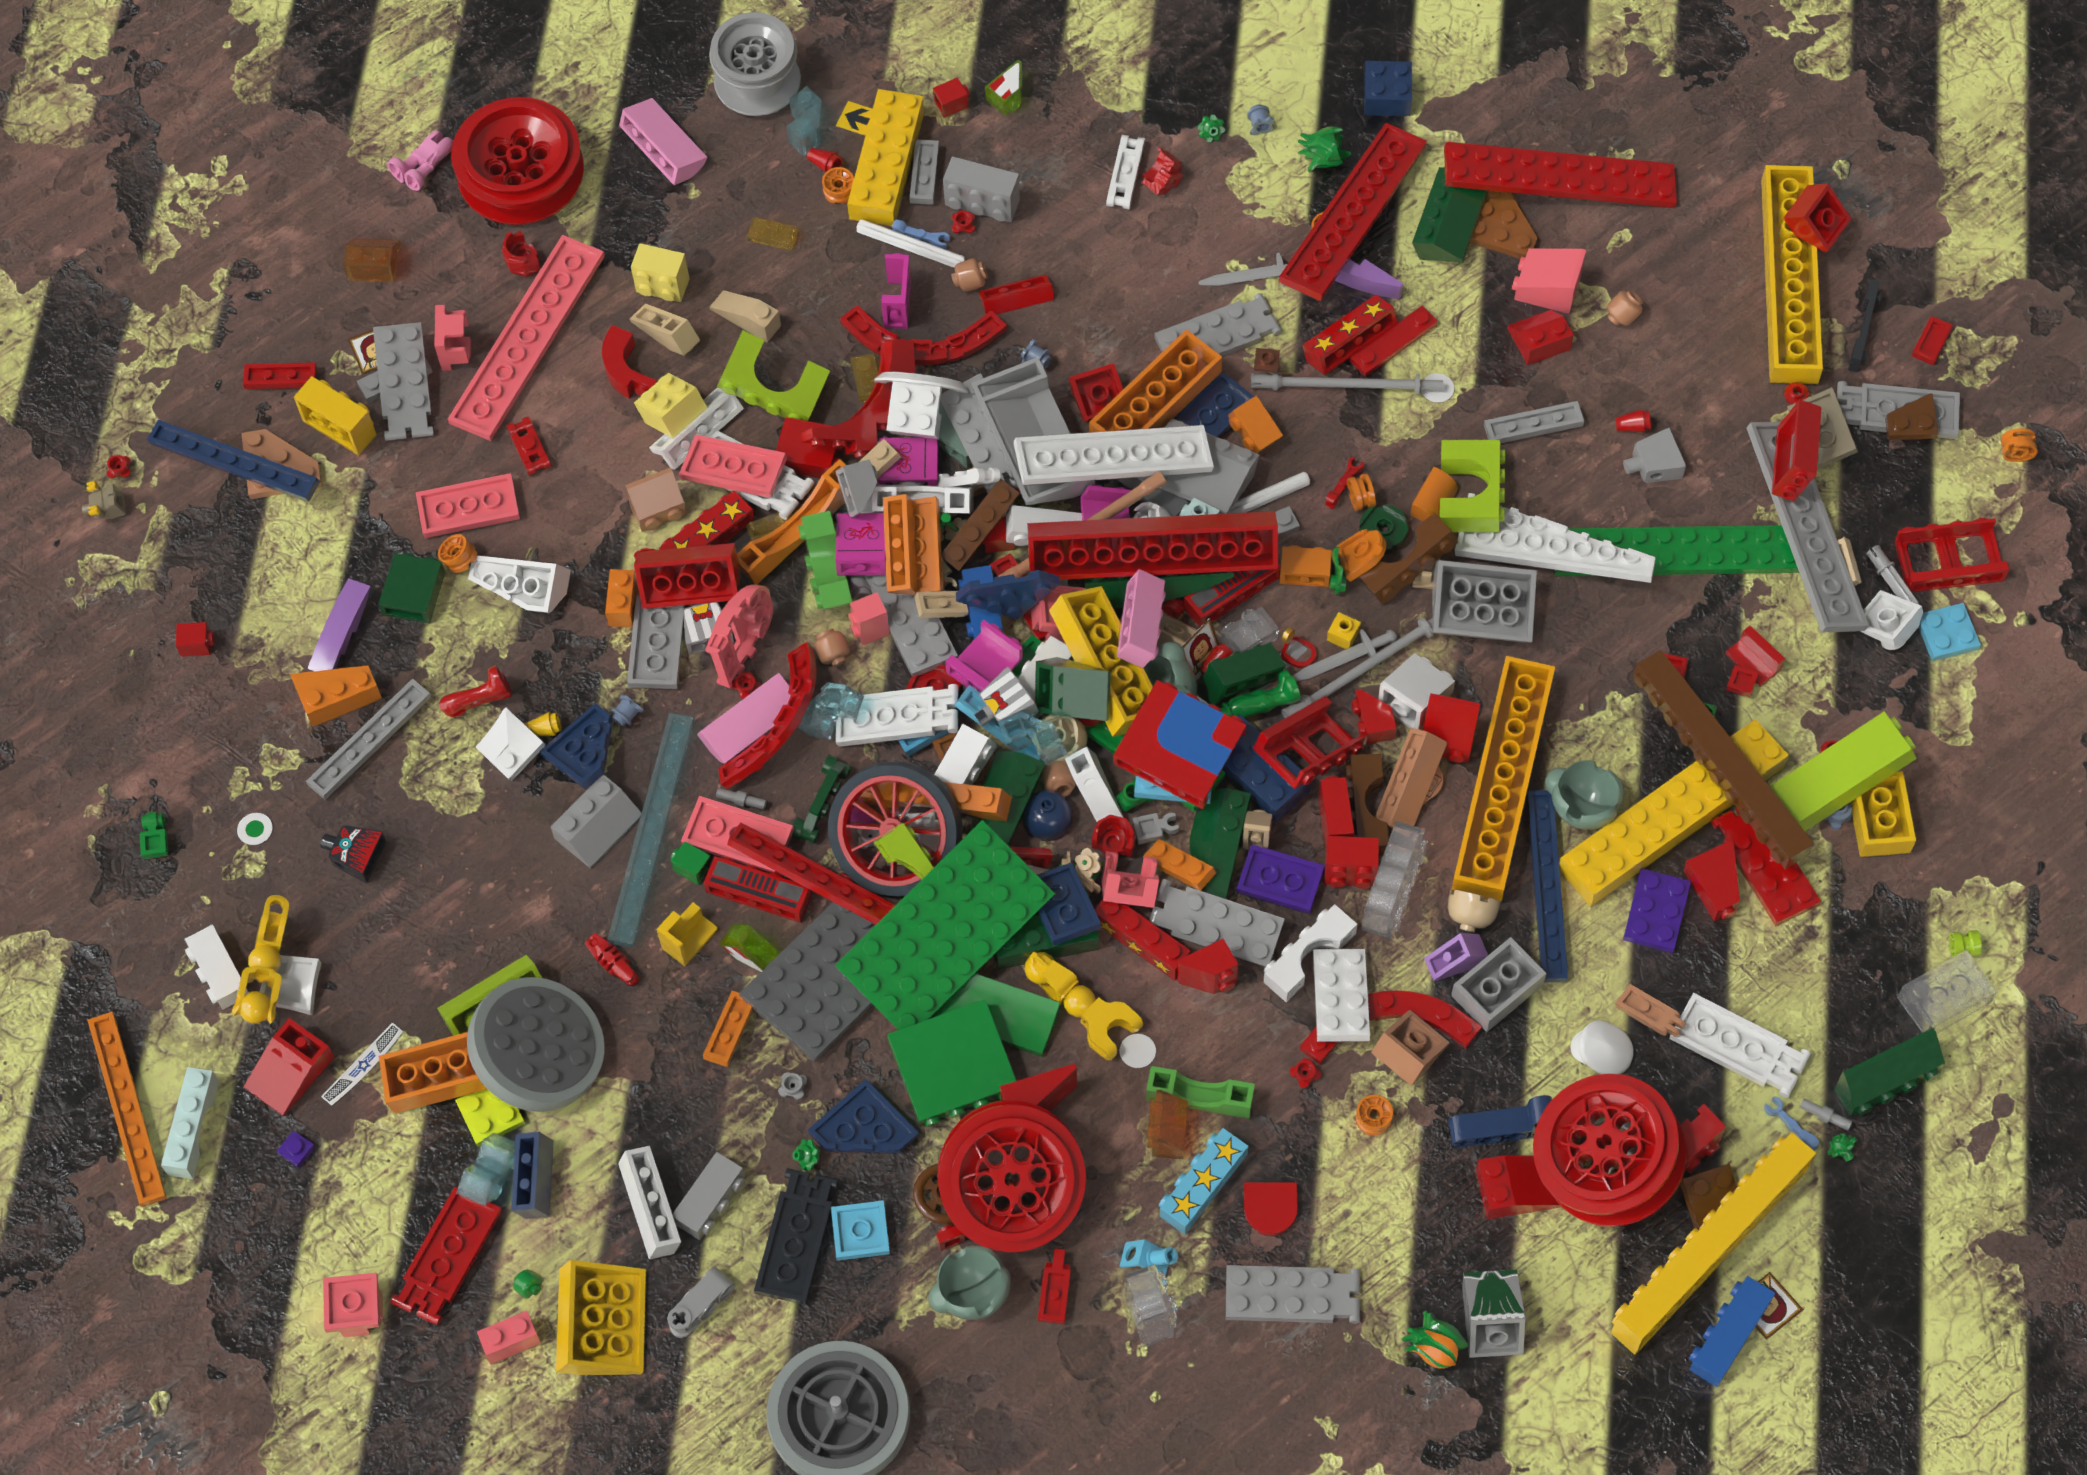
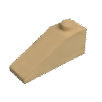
M723 290L710 306V310L767 343L781 327L779 311L759 299Z
M646 303L630 318L634 325L667 349L683 356L690 352L700 341L688 319Z

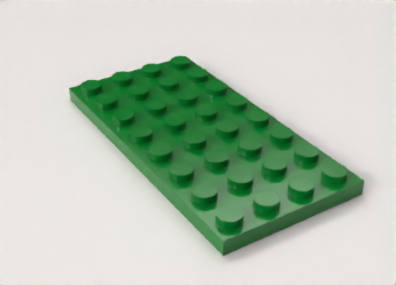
M982 820L835 967L897 1030L928 1020L1055 893Z

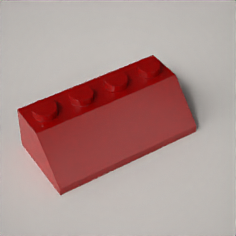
M735 543L638 552L634 562L642 609L730 601L739 592V563Z

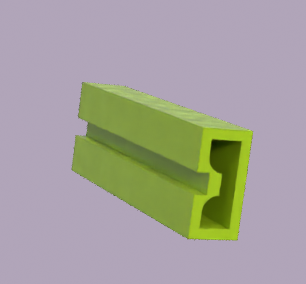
M1884 711L1769 787L1801 828L1807 831L1916 760L1917 758L1913 752L1916 746L1908 735L1903 738L1899 732L1902 730L1899 722L1895 717L1890 719Z

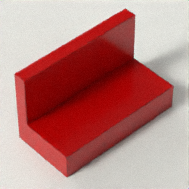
M1751 625L1743 630L1741 639L1725 653L1738 666L1759 672L1756 684L1760 687L1780 672L1785 662V658Z

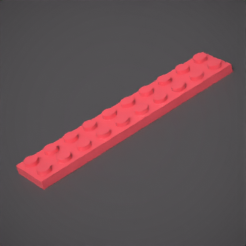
M565 235L561 236L448 417L449 424L491 441L605 257L604 251Z

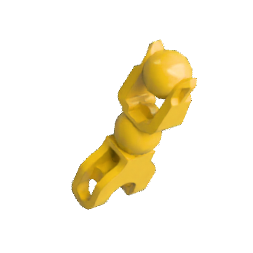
M272 895L265 902L256 937L255 949L248 957L249 967L245 968L242 972L236 1001L232 1009L233 1017L240 1014L244 1021L251 1024H259L266 1019L272 1024L275 1020L276 1003L282 981L281 975L276 972L281 966L279 950L289 910V902L283 896ZM279 904L283 911L281 914L270 912V906ZM254 979L259 983L266 982L267 986L272 988L270 1000L266 994L259 991H251L245 994L247 983L253 982Z
M1033 952L1025 962L1024 970L1028 979L1038 984L1051 1000L1060 1002V1005L1064 1003V1007L1070 1015L1081 1018L1080 1023L1087 1029V1041L1090 1048L1104 1059L1112 1060L1117 1054L1116 1045L1107 1035V1031L1110 1028L1121 1026L1131 1033H1135L1143 1027L1141 1017L1123 1002L1108 1003L1099 997L1096 999L1090 988L1078 985L1077 976L1055 962L1051 955L1045 952Z

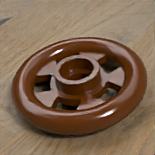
M937 1163L926 1168L918 1176L913 1188V1199L916 1208L926 1219L938 1224H951L953 1222L947 1213L935 1212L936 1205L944 1207L938 1182L934 1184L931 1179L938 1173ZM925 1190H932L933 1200L925 1201Z

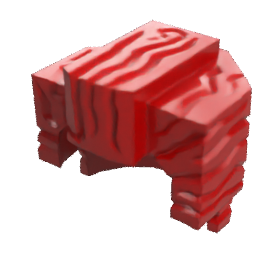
M1158 147V158L1154 165L1142 174V177H1145L1142 183L1156 193V195H1165L1169 190L1178 186L1184 174L1181 173L1182 162L1169 151Z
M522 231L512 234V232L507 233L502 244V254L510 272L528 277L540 271L537 251L532 244L527 245Z
M1110 814L1099 820L1095 825L1091 838V848L1102 851V857L1104 858L1106 851L1118 853V859L1120 855L1132 857L1136 843V834L1126 818Z

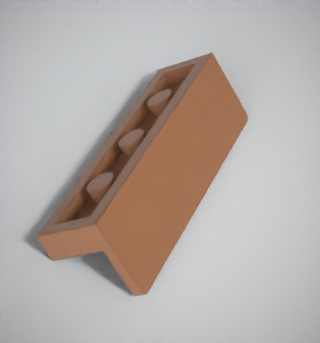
M1410 728L1375 818L1387 822L1388 827L1411 835L1447 745L1446 741L1429 732Z

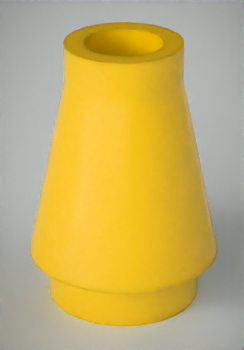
M548 712L524 723L536 736H556L558 732L562 731L561 721L557 712Z

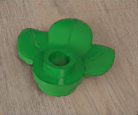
M1335 547L1331 554L1334 575H1330L1329 589L1334 591V595H1338L1339 592H1345L1346 577L1343 573V566L1339 565L1338 562L1340 547Z

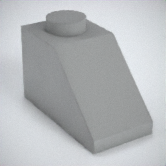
M870 459L843 466L836 471L850 518L863 512L877 484V471L871 465Z

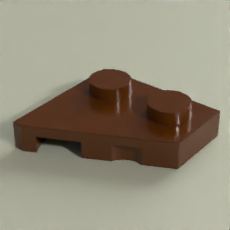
M1933 393L1927 394L1886 415L1885 423L1888 440L1937 438L1938 429Z
M1724 1164L1682 1178L1680 1185L1694 1228H1700L1707 1214L1713 1209L1717 1211L1724 1196L1729 1191L1734 1193L1737 1185L1730 1164Z

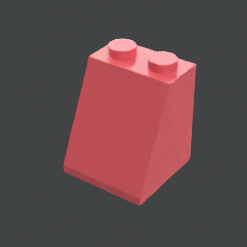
M1528 249L1526 257H1521L1518 267V270L1521 271L1520 277L1515 276L1512 290L1516 291L1514 300L1570 314L1581 278L1586 250Z

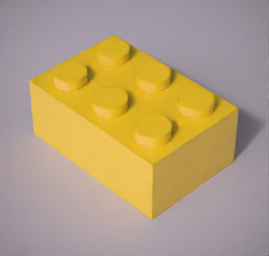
M311 376L294 396L303 422L358 456L377 435L369 409L362 403L356 404L351 401L350 397L344 392L333 390L324 380L319 381Z
M1898 771L1850 802L1860 857L1911 853L1914 847L1916 837L1903 771Z

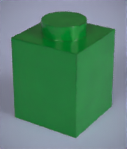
M685 841L671 855L673 871L698 886L712 864L710 855Z

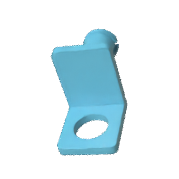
M1145 1239L1125 1243L1120 1267L1140 1266L1160 1277H1165L1168 1264L1171 1265L1177 1262L1178 1253L1175 1248L1168 1247L1163 1249ZM1136 1248L1135 1256L1129 1261L1130 1251Z

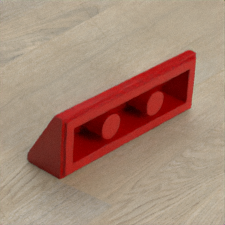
M1046 274L979 291L985 314L991 310L995 314H1000L1054 300L1052 284Z

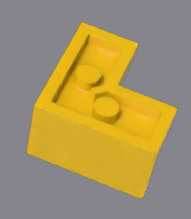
M694 902L681 916L673 911L656 929L662 949L684 966L692 960L718 931L717 926L702 915L701 908Z

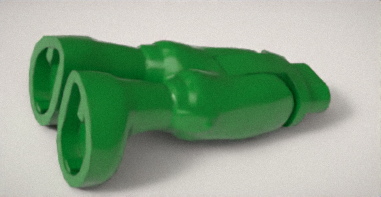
M1288 670L1279 673L1278 686L1275 688L1240 694L1230 699L1228 704L1226 702L1222 703L1223 708L1220 709L1222 713L1230 717L1231 715L1237 716L1240 714L1242 717L1247 718L1255 714L1270 712L1276 706L1300 702L1301 696L1294 677L1290 676Z

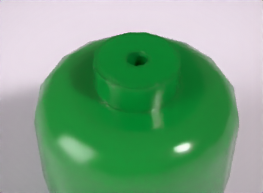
M526 1269L517 1274L514 1279L513 1288L523 1298L528 1299L532 1295L536 1296L540 1293L542 1279L532 1270Z

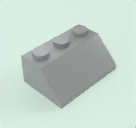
M602 775L551 826V830L557 842L592 869L643 817V814L621 788L605 775Z

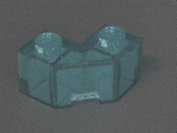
M807 86L789 98L791 115L795 120L786 126L789 143L803 156L812 147L815 148L821 144L824 117L822 100Z
M825 684L821 688L822 692L811 699L802 717V722L797 729L813 738L830 740L838 717L857 719L864 696L847 685Z
M1023 712L998 722L1004 739L1012 752H1017L1034 744L1039 757L1045 762V765L1068 755L1060 733L1053 723L1033 718Z
M492 1133L484 1138L476 1162L464 1169L457 1193L484 1206L492 1200H496L502 1191L504 1183L512 1170H514L515 1142L496 1133Z

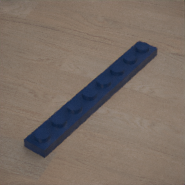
M157 420L147 438V441L154 446L307 502L311 500L320 483L317 477L161 420Z
M1529 790L1527 792L1540 967L1547 973L1544 983L1567 982L1568 970L1555 807L1552 802V795L1548 790Z

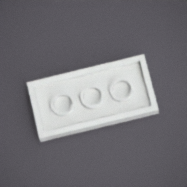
M1313 949L1317 1042L1370 1041L1365 949Z

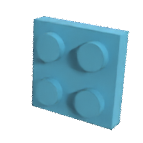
M1964 603L1923 613L1918 628L1932 661L1980 649V641Z
M884 1200L831 1207L837 1261L890 1254Z

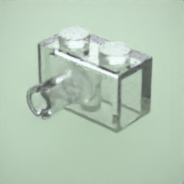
M1262 606L1256 610L1247 609L1246 613L1242 612L1240 620L1235 623L1230 622L1224 626L1221 631V643H1224L1233 653L1236 651L1244 652L1257 644L1264 645L1278 640L1279 628Z

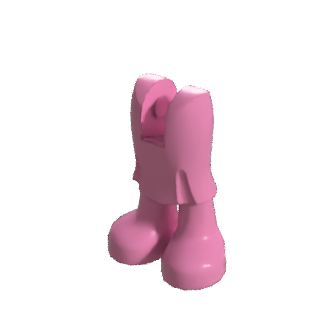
M435 130L425 138L418 148L411 151V155L406 160L402 161L397 157H393L387 162V167L399 182L403 183L405 181L410 189L418 191L424 186V179L427 175L433 172L435 166L452 151L454 140L449 137L443 139L442 132Z

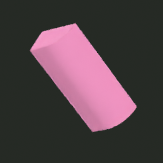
M653 98L623 109L619 126L673 185L690 179L703 167L707 156Z
M780 673L776 674L697 734L716 759L721 763H726L775 725L772 722L782 706L787 705L791 695L788 693L789 685Z

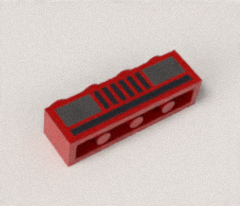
M1278 564V569L1233 571L1234 577L1210 588L1185 596L1184 609L1199 628L1209 618L1211 622H1214L1280 578L1281 566Z
M715 856L704 880L706 893L801 923L812 897L810 889L795 881L785 879L779 873L770 872L769 874L760 871L754 865L747 864L744 866L738 864L729 857L719 858Z

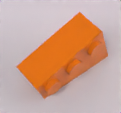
M369 666L290 674L312 727L382 699Z

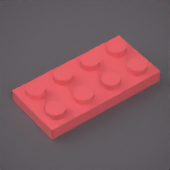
M695 434L679 475L683 480L771 498L787 456L786 453Z
M511 473L416 492L424 538L520 519Z
M699 796L682 837V844L685 841L701 851L720 857H729L736 862L754 865L760 870L777 873V871L728 846L727 842L737 826L742 822L787 847L794 831L793 825Z

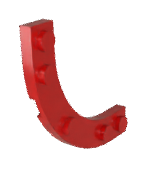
M858 305L840 318V324L865 347L881 355V344L891 339H901L898 338L897 334L877 324ZM991 310L965 330L946 337V340L932 342V339H911L914 340L915 365L943 364L968 357L980 351L1006 332L1007 325Z
M808 642L787 654L790 667L788 693L791 696L788 704L782 706L772 722L775 725L767 736L762 734L745 751L718 768L720 783L726 790L735 784H739L754 771L760 770L764 763L782 747L794 730L800 726L802 717L811 701L816 682V661L813 647Z
M1399 990L1368 994L1369 1021L1402 1017L1407 1011L1411 1010L1425 1023L1443 1032L1465 1049L1482 1029L1480 1024L1449 1003L1426 994ZM1315 1027L1300 1045L1299 1050L1321 1065L1340 1041L1317 1042V1027Z

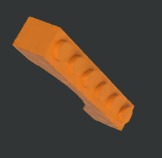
M840 459L821 476L810 497L790 519L771 533L750 541L737 554L740 571L755 585L764 579L804 541L801 540L798 526L802 525L801 517L830 511L832 515L845 503L836 471L847 465Z
M893 782L876 784L887 806L892 808ZM943 782L955 798L960 813L982 819L1007 822L1012 797L1003 789ZM900 783L899 806H907L916 789ZM870 788L859 797L869 805L879 806ZM921 793L912 805L933 808L928 799Z

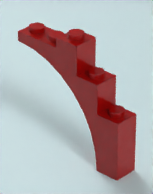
M891 339L881 344V363L878 376L883 372L916 374L914 340ZM893 382L886 384L875 383L866 402L850 419L832 427L811 428L801 433V443H811V447H823L825 444H832L833 448H845V455H854L855 459H862L877 445V432L887 431Z

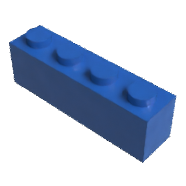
M991 565L962 570V579L958 580L959 590L969 581L980 580V584L994 582ZM967 605V615H969L970 622L966 623L968 638L973 637L974 640L981 633V622L983 620L990 625L992 623L997 625L1003 632L1000 614L990 613L987 610Z
M1749 1276L1745 1278L1743 1283L1737 1281L1730 1292V1295L1733 1296L1730 1304L1724 1302L1716 1315L1720 1320L1716 1326L1710 1324L1704 1333L1703 1338L1706 1339L1703 1347L1701 1348L1697 1345L1689 1357V1360L1693 1361L1689 1370L1715 1387L1719 1386L1775 1295V1292Z

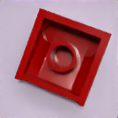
M1114 363L1068 378L1071 394L1075 398L1084 423L1090 422L1123 390Z

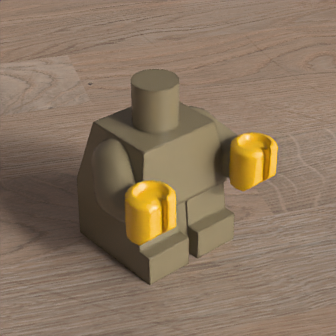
M96 481L86 484L89 486L87 487L88 492L93 491V493L89 495V503L82 505L84 514L94 516L96 519H114L126 515L124 493L114 484L106 485L107 487L103 489L98 486Z

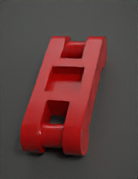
M529 416L522 418V421L514 424L512 422L506 425L529 476L536 474L535 471L544 468L546 470L551 468L550 461ZM527 431L528 434L519 437L518 433Z

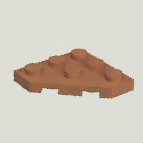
M266 429L241 433L243 451L317 477L320 481L317 488L322 487L318 461ZM247 480L250 500L285 494Z

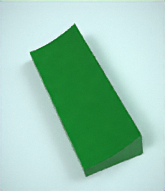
M974 973L929 1018L931 1019L985 999L1002 1044L1043 1057L1060 1014V1002Z

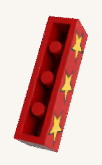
M1375 294L1302 345L1307 363L1323 375L1327 374L1398 324L1394 306Z
M733 490L730 494L723 495L713 507L701 512L699 517L691 524L684 525L674 537L666 539L661 547H659V550L725 544L755 521L753 509Z
M1102 900L1094 909L1100 920L1101 929L1175 981L1177 979V960L1190 955L1191 950L1126 904Z

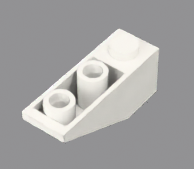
M1085 747L1065 758L1073 779L1096 821L1098 822L1110 814L1124 818L1096 754L1088 747Z

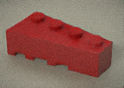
M1705 1104L1697 1109L1698 1114L1692 1122L1686 1119L1681 1124L1687 1147L1684 1173L1686 1171L1692 1173L1701 1164L1700 1160L1704 1156L1711 1157L1720 1149L1719 1143L1726 1126Z

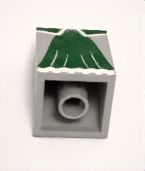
M1517 1270L1463 1273L1462 1291L1469 1358L1523 1355L1526 1318Z

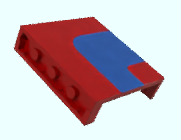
M1157 680L1113 755L1114 765L1204 809L1208 802V793L1241 735L1244 737L1246 735V724L1237 716L1231 715L1230 717L1222 713L1221 709L1215 705H1206L1200 702L1191 693L1184 694L1178 691L1169 682L1162 683Z

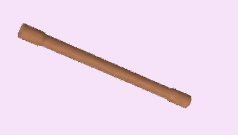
M1158 471L1141 482L1138 487L1087 520L1111 519L1143 497L1152 494L1167 484V481L1162 473ZM1029 558L997 577L1012 574L1015 575V578L1024 576L1029 572Z

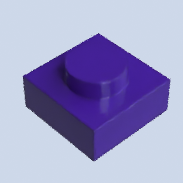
M292 1131L279 1147L277 1153L300 1168L315 1149V1146L295 1131Z

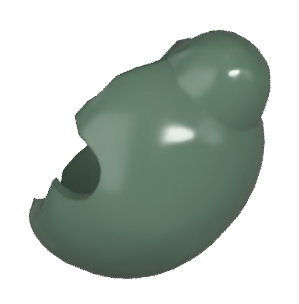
M1170 641L1160 645L1156 658L1153 661L1150 660L1144 667V670L1152 686H1154L1157 680L1162 683L1169 682L1178 691L1184 694L1191 693L1196 696V678L1190 664L1185 660L1184 648L1179 643Z
M1583 760L1572 764L1568 768H1555L1547 774L1545 779V787L1552 795L1555 810L1561 819L1577 829L1596 830L1603 828L1616 818L1617 810L1624 799L1625 791L1620 779L1611 770H1604L1598 767L1596 761Z
M981 1245L967 1246L954 1255L948 1254L942 1261L937 1272V1282L931 1288L928 1295L929 1304L938 1313H951L965 1320L987 1318L998 1311L1008 1298L1011 1289V1276L1009 1271L1003 1267L1001 1258L994 1250Z

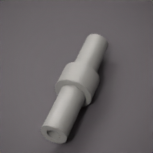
M718 788L716 792V798L734 802V805L745 807L747 805L763 810L766 808L767 800L749 796L747 792L739 790L733 792Z
M1804 1098L1799 1107L1818 1116V1120L1828 1124V1122H1831L1847 1131L1851 1126V1120L1834 1113V1109L1824 1105V1107H1821Z

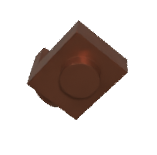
M1256 348L1254 371L1277 373L1280 350Z

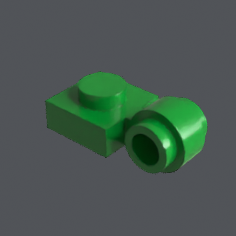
M158 811L146 813L145 816H142V827L145 832H140L141 857L149 859L169 856L167 831L161 829L165 828L164 814L158 813Z

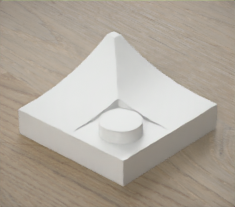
M505 707L493 727L476 748L512 781L546 744Z
M280 955L281 966L276 973L281 975L282 981L276 1007L313 1015L315 991L321 967L320 960ZM263 982L260 992L266 994L270 1000L272 988L267 986L266 982Z

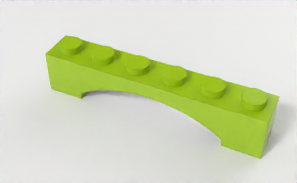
M904 823L898 824L874 841V844L887 863L895 861L911 870L921 880L934 868L929 861L931 859L930 854L923 846L919 847L915 841L917 836L909 825L905 826Z

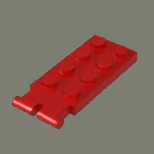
M1737 807L1735 808L1737 817L1730 810L1711 819L1712 826L1715 829L1719 827L1725 836L1723 844L1730 840L1733 842L1736 864L1775 927L1820 905V898L1797 862L1787 869L1781 863H1777L1772 858L1767 845L1757 839L1752 826L1742 820Z
M454 1187L403 1277L404 1282H406L400 1295H393L390 1303L410 1313L418 1305L420 1307L417 1311V1316L438 1326L442 1320V1316L439 1313L446 1301L449 1303L453 1301L502 1213V1209L462 1189Z

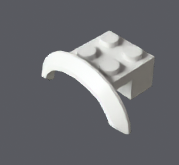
M883 372L874 378L876 383L886 384L893 382L886 430L891 434L939 439L942 417L939 414L942 388L969 393V390L962 382L943 377L903 372Z

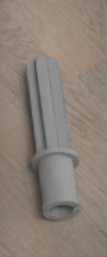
M1880 545L1872 548L1874 552L1869 550L1866 555L1878 569L1877 574L1883 576L1895 595L1919 605V601L1894 568L1895 563L1890 562Z

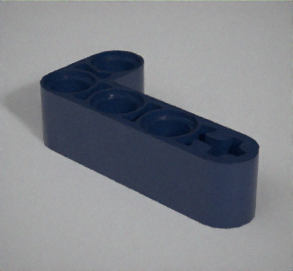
M1549 1095L1533 1097L1528 1101L1527 1106L1453 1116L1448 1120L1452 1144L1454 1147H1469L1534 1138L1538 1121L1552 1100V1097Z

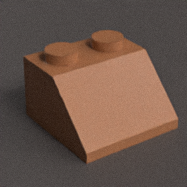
M671 467L625 485L631 510L641 532L656 529L663 523L676 521L687 514Z
M1409 1010L1382 1034L1371 1053L1408 1084L1413 1085L1424 1075L1450 1042Z

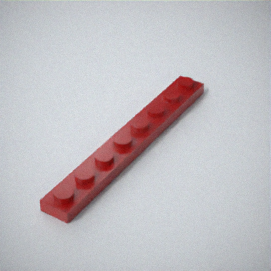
M740 822L728 839V846L875 925L896 906Z

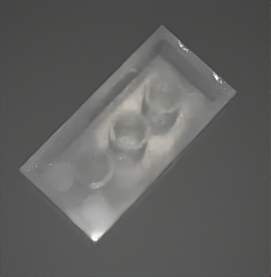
M1399 821L1395 822L1364 908L1361 930L1391 939L1393 931H1399L1404 909L1406 910L1410 899L1411 888L1415 886L1419 866L1422 865L1426 854L1425 849L1428 840L1424 839V829Z

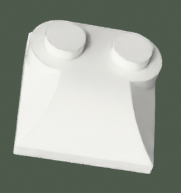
M1880 590L1863 610L1869 626L1865 631L1861 632L1880 640L1881 645L1885 649H1898L1905 644L1919 627L1923 615L1922 606Z

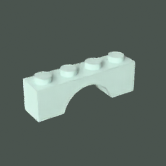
M187 1067L161 1163L168 1176L194 1179L200 1156L199 1135L202 1121L207 1109L213 1106L219 1084L217 1077L211 1070Z

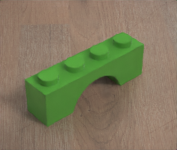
M1151 1066L1146 1090V1101L1250 1119L1255 1084L1230 1079L1221 1083L1199 1082L1181 1075L1177 1070Z

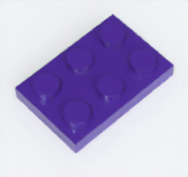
M1251 844L1236 893L1310 914L1325 865Z
M1641 868L1623 940L1673 953L1691 881Z

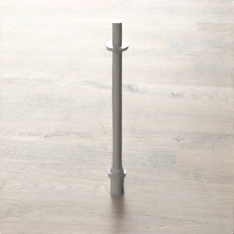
M1278 372L1273 374L1251 373V389L1271 388L1273 391H1277L1282 386L1415 389V394L1419 395L1420 389L1443 390V380H1420V374H1416L1415 380L1282 377Z
M1424 618L1418 619L1419 627L1311 696L1301 695L1300 702L1281 710L1283 717L1287 718L1318 699L1329 696L1421 636L1433 637V618L1428 621Z

